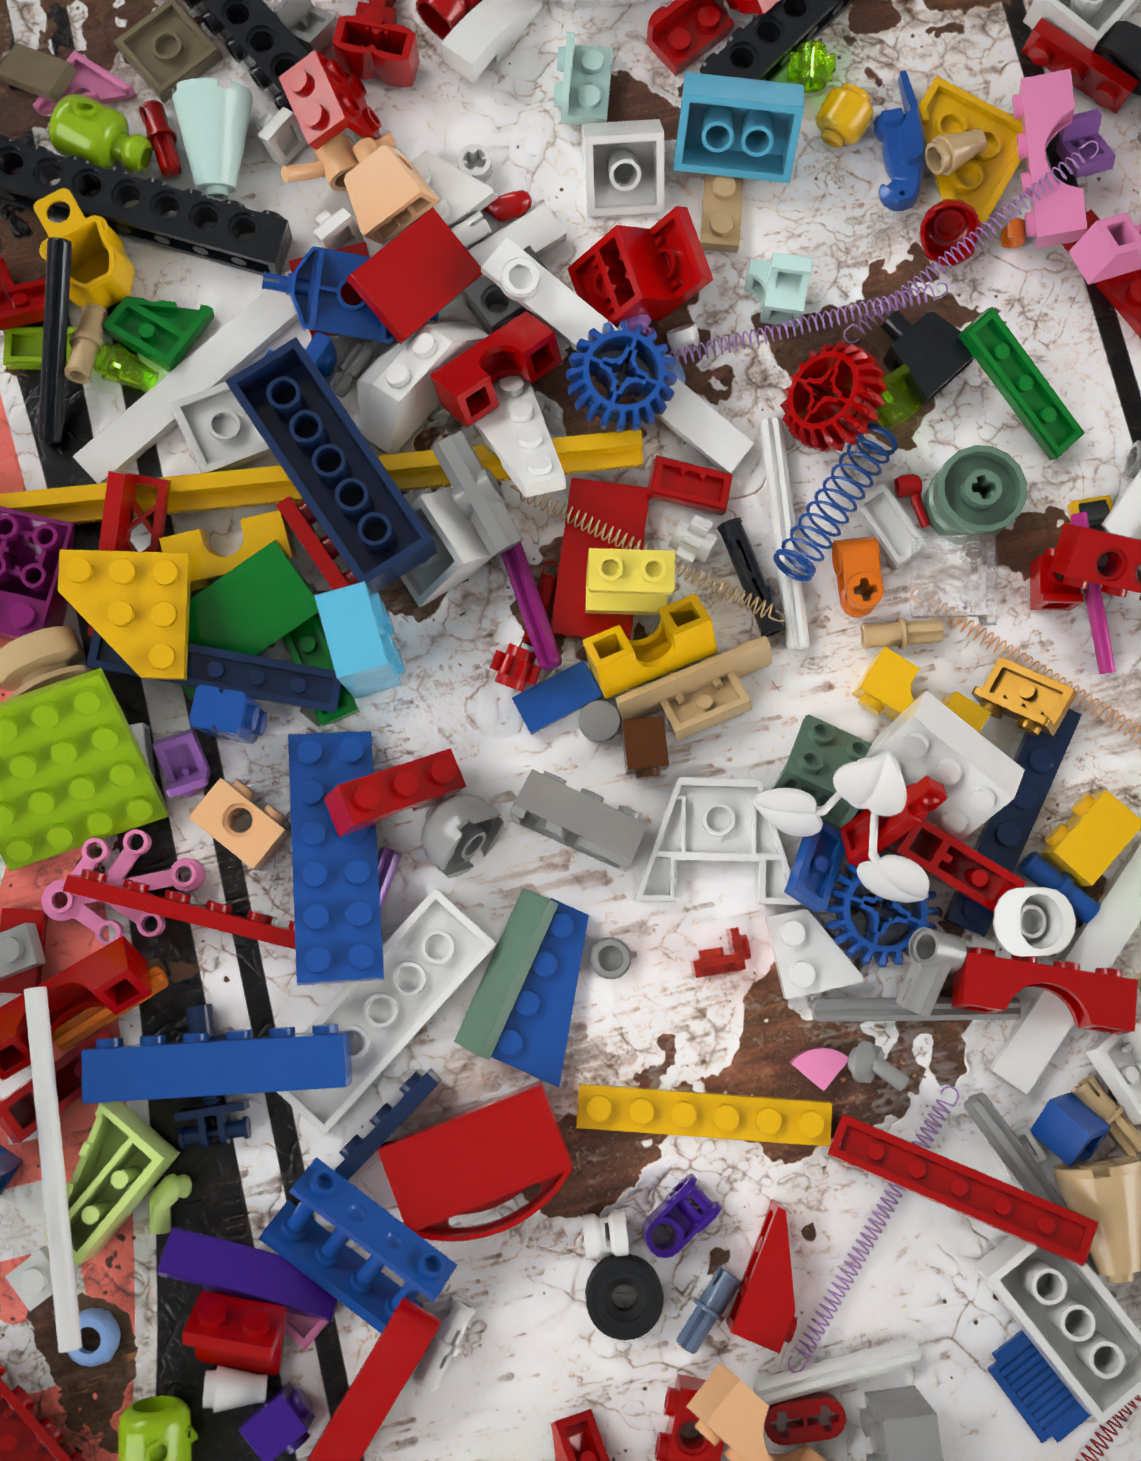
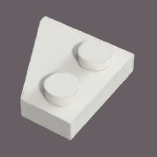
M427 150L411 161V164L438 197L439 202L433 208L450 229L499 198L492 187Z
M807 908L765 917L784 999H792L864 982V977Z

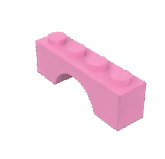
M1071 69L1021 78L1019 94L1012 95L1014 120L1021 119L1023 133L1016 135L1018 159H1026L1027 169L1026 173L1020 174L1021 192L1026 193L1027 187L1033 188V183H1039L1040 177L1045 178L1047 172L1052 173L1046 160V148L1058 132L1072 124L1075 104ZM1047 174L1048 181L1053 185L1054 190L1043 179H1041V184L1047 191V195L1044 194L1039 185L1034 184L1041 200L1036 197L1032 190L1028 189L1029 196L1033 199L1035 205L1030 202L1031 212L1024 214L1026 237L1034 236L1035 249L1077 242L1086 233L1087 219L1083 188L1068 185L1059 180L1060 185H1058L1053 176Z
M1127 212L1096 221L1069 251L1088 285L1141 269V224L1134 225Z

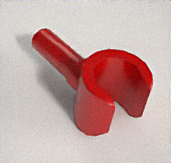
M915 474L897 477L894 480L897 498L910 497L911 505L921 529L930 526L931 524L921 498V478Z

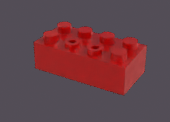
M542 1080L386 1141L377 1150L403 1223L423 1239L455 1242L480 1239L503 1232L520 1224L535 1214L556 1194L573 1169L571 1155ZM535 1183H539L542 1187L541 1192L530 1202L500 1219L461 1227H453L449 1223V1218L456 1215L483 1212L504 1204Z

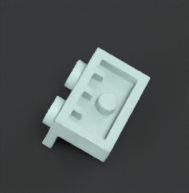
M567 32L566 47H558L557 71L563 72V82H555L554 107L561 108V124L582 125L585 123L607 122L613 48L575 45V32Z

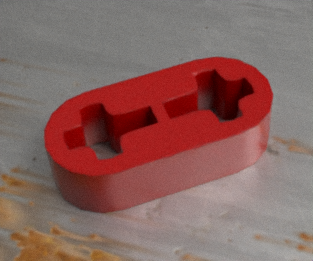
M815 1392L768 1405L764 1430L772 1442L784 1446L830 1440L843 1432L846 1425V1415L842 1405L834 1395L828 1392ZM824 1405L828 1406L831 1413H835V1415L829 1417V1424L822 1425L818 1418L807 1419V1417L820 1415L821 1407ZM781 1411L786 1413L788 1419L800 1418V1420L787 1422L785 1431H779L776 1424H771V1422L778 1420V1413Z

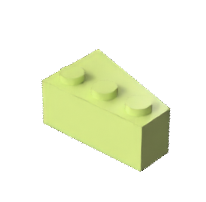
M122 1101L99 1103L95 1113L97 1117L87 1141L83 1142L78 1154L81 1157L71 1181L66 1184L73 1258L76 1265L96 1257L180 1154L178 1150Z

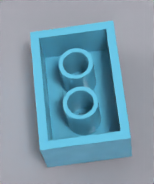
M685 72L673 170L790 183L804 112V85Z
M364 581L315 595L336 677L350 694L356 699L402 686L399 674L406 672L400 650L397 649L395 641H392L391 635L395 634L389 611H386L385 604L381 601L379 593H371Z

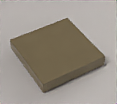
M167 0L113 41L116 49L163 104L172 98V89L177 90L176 84L178 82L198 78L224 59L221 50L177 0Z

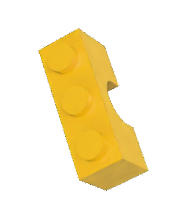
M277 510L240 519L243 530V543L240 549L231 556L225 557L218 554L212 548L207 530L196 529L159 538L162 552L189 553L191 555L190 592L208 587V579L224 576L276 539L291 560L297 559L289 524L281 512Z
M696 593L658 608L660 616L659 626L650 636L644 639H627L622 627L617 625L582 640L591 672L605 699L718 653L712 620Z
M884 647L875 655L853 690L852 695L859 699L858 704L866 711L874 715L882 713L894 721L915 701L912 697L911 685L920 668L887 647ZM957 691L949 694L942 701L946 707L977 732L981 731L991 712Z

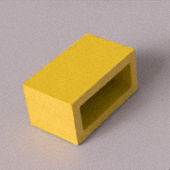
M1107 790L1083 794L1071 807L1074 815L1065 825L1059 823L1046 836L1044 841L1048 845L1040 853L1061 873L1067 872L1074 878L1073 883L1078 887L1093 886L1141 829V819Z

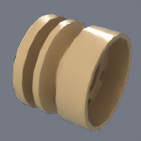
M68 626L41 629L23 635L0 648V688L7 692L14 691L8 699L92 671L93 669L86 667V665H79L84 660L85 652L75 631Z

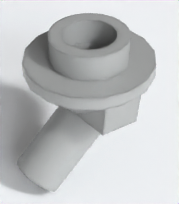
M862 1041L851 1050L848 1057V1069L851 1071L855 1082L871 1083L877 1074L898 1091H902L908 1084L909 1077L884 1060L885 1054L882 1047L869 1041Z

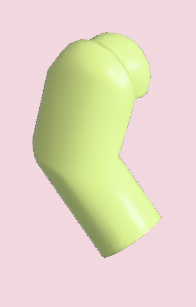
M175 1173L167 1175L150 1193L149 1234H165L171 1231V1206L178 1198H187L192 1191V1182L188 1175L181 1174L176 1176Z

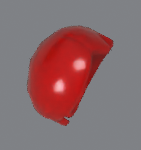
M944 199L928 209L922 219L919 231V239L927 258L939 263V256L944 257L945 251L951 253L950 249L952 246L957 248V242L963 243V237L970 238V232L976 233V227L981 228L978 214L971 205L961 199ZM977 229L978 234L980 235V234H981V230H980V229ZM971 234L972 240L976 244L978 238ZM966 238L965 243L971 254L968 253L963 245L958 244L965 259L962 258L958 251L952 248L953 254L959 263L969 259L974 254L975 247ZM946 253L949 263L952 266L957 265L955 260ZM940 258L942 266H949L943 259Z

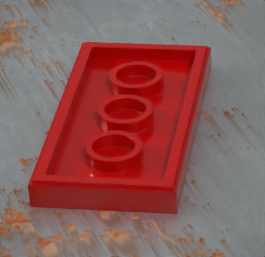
M571 477L566 515L573 506L569 522H571L580 509L576 526L582 520L584 514L587 513L583 529L593 516L589 532L593 530L600 519L596 536L600 533L605 523H607L603 539L607 536L612 526H614L610 542L621 529L617 545L625 534L628 533L624 548L634 536L631 549H634L641 539L638 550H642L649 497H646L648 487ZM566 518L551 621L553 635L583 640L620 625L627 639L631 640L634 615L585 614L586 571L589 548L622 549V544L619 547H615V541L611 544L608 543V538L602 541V533L600 536L595 537V530L593 533L588 534V527L582 531L581 524L575 527L574 521L568 524Z

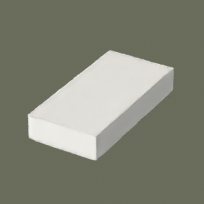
M886 482L866 493L863 500H855L857 511L853 513L869 536L877 538L880 552L894 571L930 548ZM851 503V505H850L849 507H850L851 509H853L854 506H853V504Z

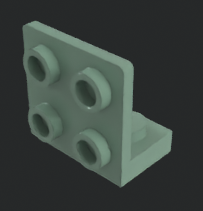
M807 714L801 723L788 760L771 789L793 788L802 790L815 798L817 806H822L836 792L833 784L836 770L845 764L865 758L872 744ZM841 798L826 815L820 817L822 821L840 832V828L851 821L859 809Z

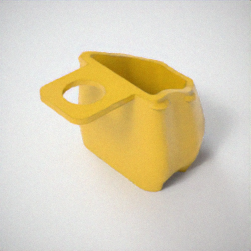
M61 188L36 201L34 211L49 238H64L72 243L69 300L82 308L87 303H95L107 310L110 306L121 302L125 296L130 297L135 276L134 265L126 254L123 241L107 225L106 220L95 215L85 218L72 193L66 188ZM56 202H64L70 207L69 217L60 223L50 221L47 215L49 207ZM49 238L44 240L39 248V253L45 261L47 260V240Z

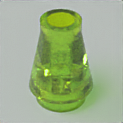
M106 342L95 359L94 371L100 373L103 380L148 392L154 387L158 378V371L150 368L119 343L113 345Z

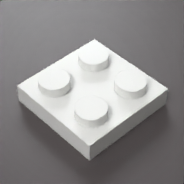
M226 382L170 402L174 417L201 473L227 471L272 453Z

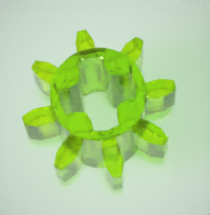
M807 41L799 45L797 52L790 53L788 81L797 80V84L804 85V93L819 92L826 87V82L833 81V73L836 72V53L827 54V47L823 42Z

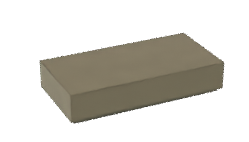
M17 42L0 65V79L2 82L55 103L58 102L77 74V70L70 62Z

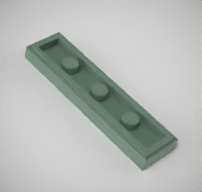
M525 888L522 889L454 1040L455 1043L479 1057L490 1060L559 903Z

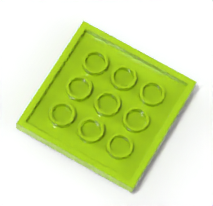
M102 668L0 702V855L9 871L82 847L88 839H105L169 816V807Z

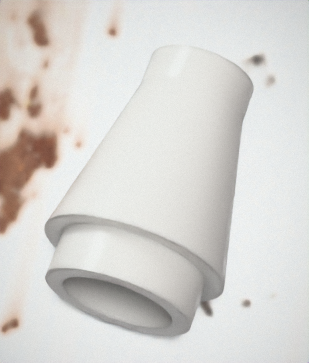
M217 1365V1370H206L203 1408H213V1413L254 1403H266L268 1374H254Z

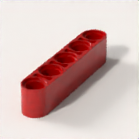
M406 1297L401 1299L306 1461H360L431 1343L442 1320Z

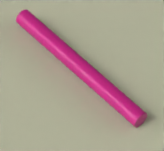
M1087 512L1070 515L1072 524L1090 528ZM1089 582L1088 588L1084 589L1098 671L1099 674L1115 672L1116 668L1100 584Z

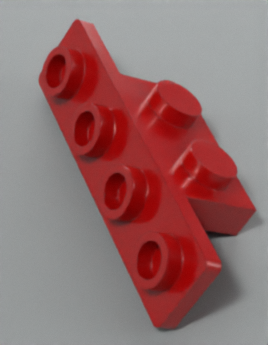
M0 1363V1377H1V1376H2L5 1372H7V1371H6V1369L2 1366V1364ZM0 1378V1461H53L54 1459L56 1461H85L77 1451L69 1457L58 1445L64 1436L48 1418L39 1423L29 1410L35 1403L20 1385H17L11 1391Z

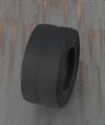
M633 1254L618 1257L610 1255L604 1258L593 1268L586 1283L585 1299L588 1315L596 1328L608 1337L617 1340L639 1338L648 1333L661 1316L664 1295L660 1279L654 1268L639 1256ZM622 1284L632 1286L637 1293L635 1302L627 1308L616 1306L611 1298L613 1290Z

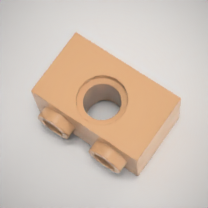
M220 778L188 818L249 867L262 871L291 835V830L284 826L288 818L270 804L264 809L252 800L256 793L236 778L233 783H230ZM248 810L253 818L252 825L247 831L239 833L235 827V819L239 813Z

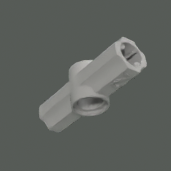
M459 431L437 442L431 449L453 487L450 489L452 497L463 516L467 520L472 521L490 556L495 557L523 541L521 533L503 503L505 496L499 483L488 468H484L465 432Z

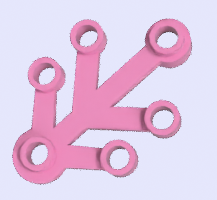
M134 829L126 833L123 838L124 849L106 873L108 874L106 882L123 886L124 878L140 855L147 853L151 848L152 839L147 832ZM141 835L144 840L143 846L135 850L131 845V841L134 836ZM99 838L88 839L82 846L83 857L71 874L81 875L83 868L94 870L98 863L105 862L111 854L109 843ZM99 843L102 846V854L95 859L91 856L90 851L94 844ZM182 858L177 860L169 870L126 879L149 884L148 891L174 886L180 891L191 892L199 889L204 884L206 870L198 860ZM189 867L192 871V877L184 883L179 878V872L182 868ZM56 880L45 888L41 903L44 912L51 919L56 921L76 919L95 932L97 941L102 945H108L124 936L125 930L120 922L105 920L86 905L99 902L100 900L64 892L65 880ZM64 892L68 897V902L66 906L60 908L56 903V898L60 893ZM104 902L136 923L139 933L143 936L155 937L160 935L165 929L166 921L163 916ZM150 916L155 917L158 922L157 928L153 932H149L145 927V921ZM108 925H112L116 929V936L111 941L107 940L104 936V930Z

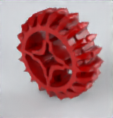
M840 341L835 346L824 343L821 353L810 350L809 361H798L800 370L796 375H788L792 383L790 387L782 390L788 399L780 407L786 413L782 420L789 427L788 431L792 437L801 441V444L809 449L813 448L814 450L817 449L828 453L831 448L842 451L845 442L856 445L859 433L869 434L866 426L870 421H879L875 411L877 408L886 405L880 395L887 391L888 388L885 382L882 381L885 376L882 368L878 366L879 363L876 362V358L858 345H848Z

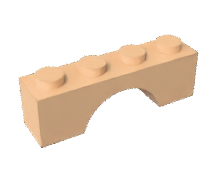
M721 1363L717 1365L686 1406L699 1418L694 1427L714 1446L717 1445L720 1439L729 1446L724 1455L731 1461H826L806 1443L787 1453H768L764 1443L763 1432L769 1406Z

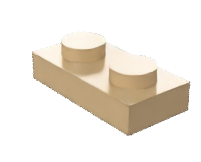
M704 174L700 243L703 250L738 253L744 178Z

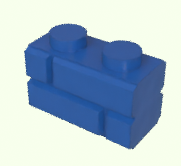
M200 684L195 690L189 722L192 727L210 737L254 744L257 741L258 735L263 736L268 715L267 712L263 711L261 704L245 692L229 689L223 691L218 687Z

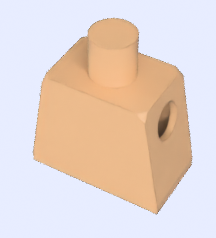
M372 138L361 139L353 146L352 150L359 164L345 175L344 182L363 237L383 245L437 204L439 199L408 158L400 151L387 144L378 148Z

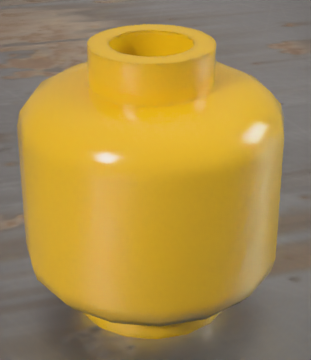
M845 83L843 87L831 89L815 118L816 125L822 132L821 140L837 149H840L843 144L854 145L858 143L874 114L873 107L870 104V95L860 87Z

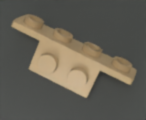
M762 636L755 640L745 641L729 651L717 656L706 657L700 663L681 671L670 672L659 680L628 690L625 694L616 698L621 720L645 718L662 711L676 740L679 741L752 710L751 700L739 678L771 665L772 658L769 640L766 636Z

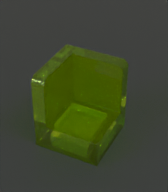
M906 364L882 379L888 388L887 391L880 395L886 405L877 408L875 413L880 425L889 431L918 413L922 407L904 382L911 371Z

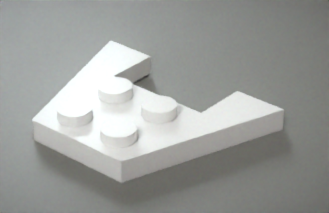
M678 777L634 901L676 902L677 861L758 863V904L801 905L800 902L784 893L791 871L777 828L757 810L752 801L756 794L764 791L761 779Z

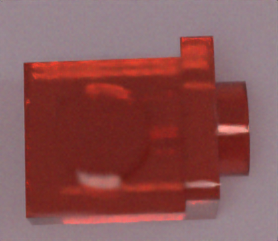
M738 927L726 928L730 953L724 954L723 947L699 950V959L689 960L692 977L699 978L745 970V960L751 959L747 935H740Z

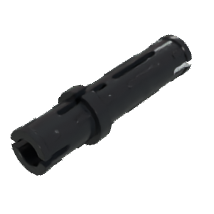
M733 518L720 524L717 527L718 532L722 536L743 590L745 589L743 601L752 593L749 604L751 606L756 597L759 596L756 610L761 605V602L766 600L763 614L769 605L773 603L770 617L782 620L779 613L776 612L777 607L773 600L775 595L774 589L766 583L742 525L741 518ZM754 603V605H753L752 608H751L752 613H753V610H754V607H755V603ZM762 607L756 614H753L760 629L761 637H770L786 629L783 622H777L768 617L769 610L762 618L760 617Z

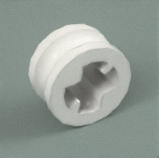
M471 143L460 150L457 156L458 168L486 183L493 173L490 151L478 143ZM478 159L482 160V168L475 166L472 170L469 169L468 161L475 163Z

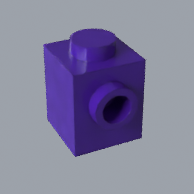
M288 1381L270 1396L266 1403H262L247 1416L239 1431L261 1461H273L284 1450L291 1455L310 1437L307 1431L315 1417L312 1412V1402L302 1389L297 1388L295 1390Z

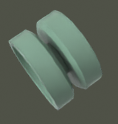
M974 445L959 450L935 474L925 492L924 509L931 524L930 526L942 539L957 546L975 547L990 542L1020 515L1027 500V481L1021 466L1008 453L998 448Z

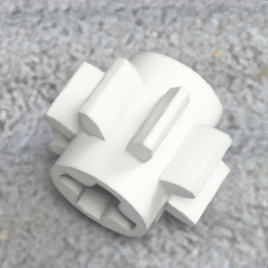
M695 515L691 523L681 519L668 545L677 550L675 553L676 562L679 563L682 559V565L686 566L687 563H690L689 568H691L695 560L705 564L718 538L709 533L712 522L698 515Z

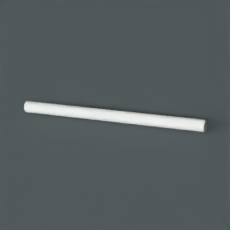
M47 986L24 989L58 1351L63 1353L82 1348Z

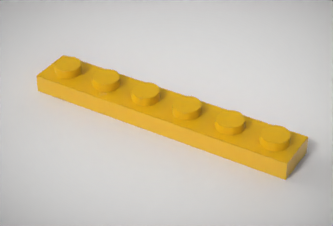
M579 1083L576 1128L830 1147L832 1103L830 1101Z

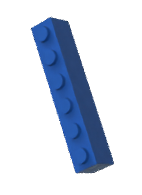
M338 1024L314 1025L310 1034H295V1027L269 1028V1036L253 1037L252 1029L226 1031V1039L210 1040L209 1032L185 1033L181 1042H167L166 1035L140 1036V1044L123 1045V1037L96 1039V1047L81 1050L82 1104L343 1088L352 1083L350 1031L338 1032Z

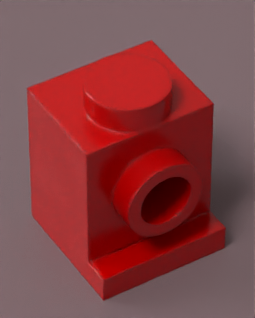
M1056 548L1045 549L1043 555H1039L1029 563L1030 610L1071 611L1084 602V594H1081V588L1062 583V581L1056 578L1055 572L1050 571Z

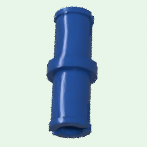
M1031 852L1020 863L1018 872L1025 875L1038 887L1055 889L1066 896L1073 907L1075 917L1080 923H1088L1099 912L1101 904L1098 901L1092 899L1073 883L1074 878L1067 872L1060 873L1043 859L1038 852Z

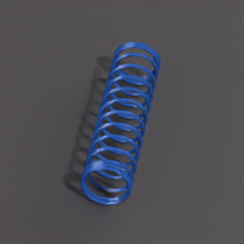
M869 423L866 426L868 430L884 435L892 444L891 450H885L877 443L867 440L862 433L857 435L856 445L860 452L850 451L853 444L847 445V452L839 457V464L831 469V476L823 480V489L815 492V501L807 504V513L802 514L798 518L799 526H794L790 530V538L782 542V549H778L773 556L776 566L784 574L798 581H809L812 579L814 573H816V568L809 559L818 562L824 560V554L818 547L822 549H831L833 547V543L827 535L833 537L841 535V530L836 523H849V517L846 512L857 511V504L853 499L863 500L865 498L863 488L873 486L874 482L871 476L881 474L882 470L879 464L888 463L889 456L893 455L898 448L896 438L885 427L875 423ZM859 442L870 452L886 456V460L880 461L868 455L862 449ZM851 454L868 459L878 468V472L873 473L865 470L853 459ZM848 455L854 465L842 463L843 458ZM840 467L846 477L834 476L835 470ZM843 467H850L863 473L869 479L870 484L859 483ZM832 479L839 490L826 488L827 482ZM835 479L851 483L861 491L862 496L851 495ZM827 491L847 498L854 508L848 509L843 507ZM824 492L832 503L818 500L819 494ZM816 504L823 515L810 513V507ZM820 504H825L838 510L844 515L846 520L840 521L833 518L823 510ZM808 516L816 528L802 525V519ZM812 516L829 522L836 528L837 533H831L820 527ZM800 529L809 541L793 538L794 531ZM804 529L814 531L828 541L829 546L822 545L813 540ZM792 541L795 548L801 554L785 549V544ZM796 542L810 546L820 554L821 558L809 555ZM779 555H784L795 568L809 575H803L791 570L781 561ZM792 559L796 560V561H797L798 563H800L804 568H802V567H800L799 565H797Z

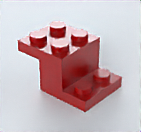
M680 206L672 209L651 228L616 225L567 268L576 294L615 327L621 321L640 314H648L651 321H661L714 280L688 208Z

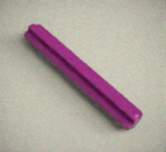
M520 542L511 549L501 553L538 664L544 671H549L559 667L563 660L522 543Z

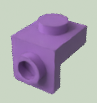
M1098 109L1074 114L1072 124L1062 129L1059 133L1056 152L1064 163L1066 157L1071 158L1072 152L1078 153V148L1087 142L1094 140L1099 145L1098 153L1091 159L1090 157L1097 151L1095 143L1091 142L1079 150L1080 155L1086 161V165L1081 162L1078 155L1073 154V159L1079 165L1080 170L1076 169L1070 159L1066 160L1075 178L1091 176L1095 173L1113 169L1116 155L1099 134L1102 114Z
M192 728L155 740L152 746L168 782L165 789L168 798L181 795L182 798H189L204 791L205 786L209 784L211 769L195 729Z

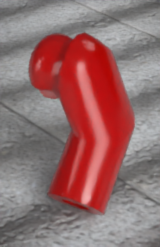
M524 190L512 191L500 195L499 198L482 210L495 220L506 222L525 215L531 208L532 199Z

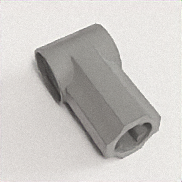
M922 927L916 930L910 938L908 953L912 962L895 1002L905 1009L929 1017L948 973L956 972L962 967L966 959L967 949L964 940L959 936Z

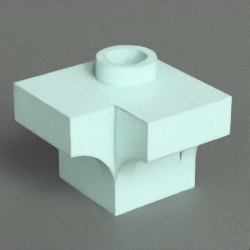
M773 252L771 261L750 259L744 291L752 293L759 300L761 306L760 323L779 325L780 322H783L786 326L788 320L792 323L795 318L801 321L812 272L813 257ZM796 320V321H795V327L798 328L799 323H798V321Z

